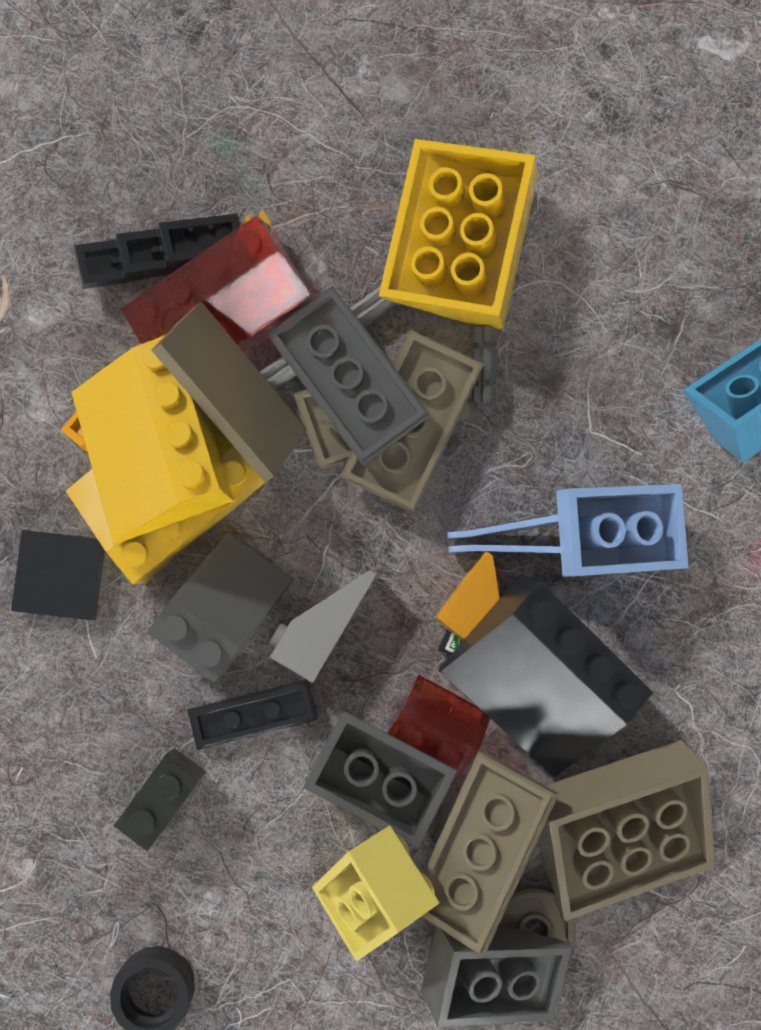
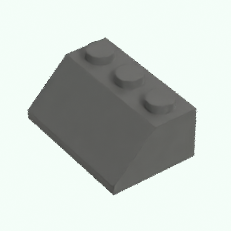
M343 710L306 779L304 789L382 830L390 825L395 834L401 836L406 843L418 848L457 773V769Z

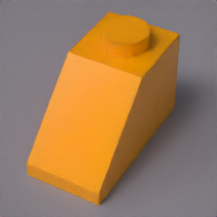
M487 551L480 555L433 618L462 641L500 599L493 555Z

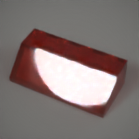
M256 215L121 308V311L138 340L143 344L166 335L192 307L202 302L238 345L311 297L312 294L272 227Z

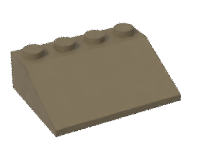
M682 740L546 785L558 792L559 795L538 841L563 921L715 867L708 767Z

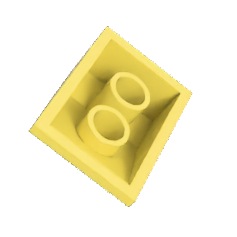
M390 825L348 851L312 887L356 962L440 904L434 895L435 891L431 881L425 874L419 872L410 857L408 845L401 836L395 834Z

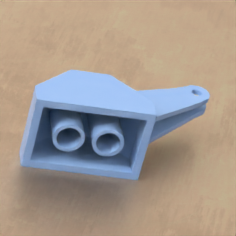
M682 484L556 491L558 515L475 530L447 532L448 539L484 537L559 525L560 546L462 545L450 546L448 551L449 553L472 551L561 553L563 577L689 568Z

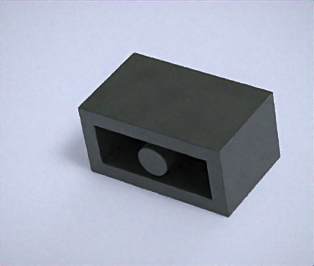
M173 748L157 765L116 821L114 827L148 851L204 777L206 771Z

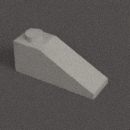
M371 570L367 571L293 619L288 627L281 623L269 642V645L275 648L270 658L313 683L377 574Z

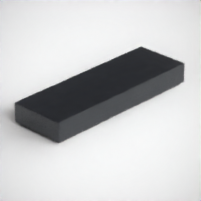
M307 679L188 709L197 750L318 719L310 684Z

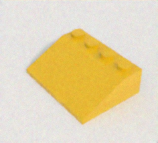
M415 139L379 297L459 322L479 326L488 325L504 330L538 178L536 155Z
M164 336L131 348L71 392L110 536L114 544H119L234 501L207 414L151 351Z
M210 418V425L234 499L233 502L119 544H114L110 536L93 470L91 469L66 490V493L106 553L132 584L146 583L267 482L263 481Z

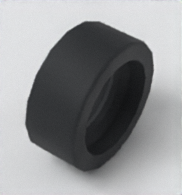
M162 946L146 947L131 955L114 978L110 991L111 1011L118 1024L125 1030H175L185 1018L195 991L194 973L187 960L175 950ZM154 968L164 971L173 979L178 995L175 1004L169 1011L153 1015L143 1012L134 1005L128 988L131 979L137 972L142 969Z

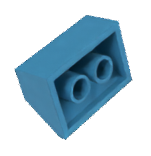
M759 339L684 389L686 398L716 442L741 462L746 461L761 451V339Z

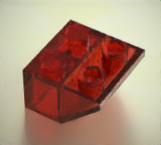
M419 674L404 696L385 732L457 769V773L450 785L451 787L479 752L490 718L476 705Z

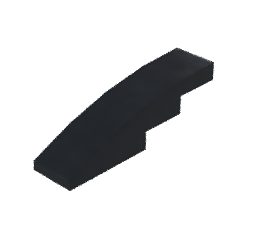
M238 213L158 223L157 229L116 234L115 240L74 245V254L82 289L172 274L242 256L247 252Z

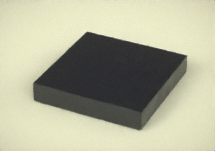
M22 530L11 611L96 620L105 550L98 539Z

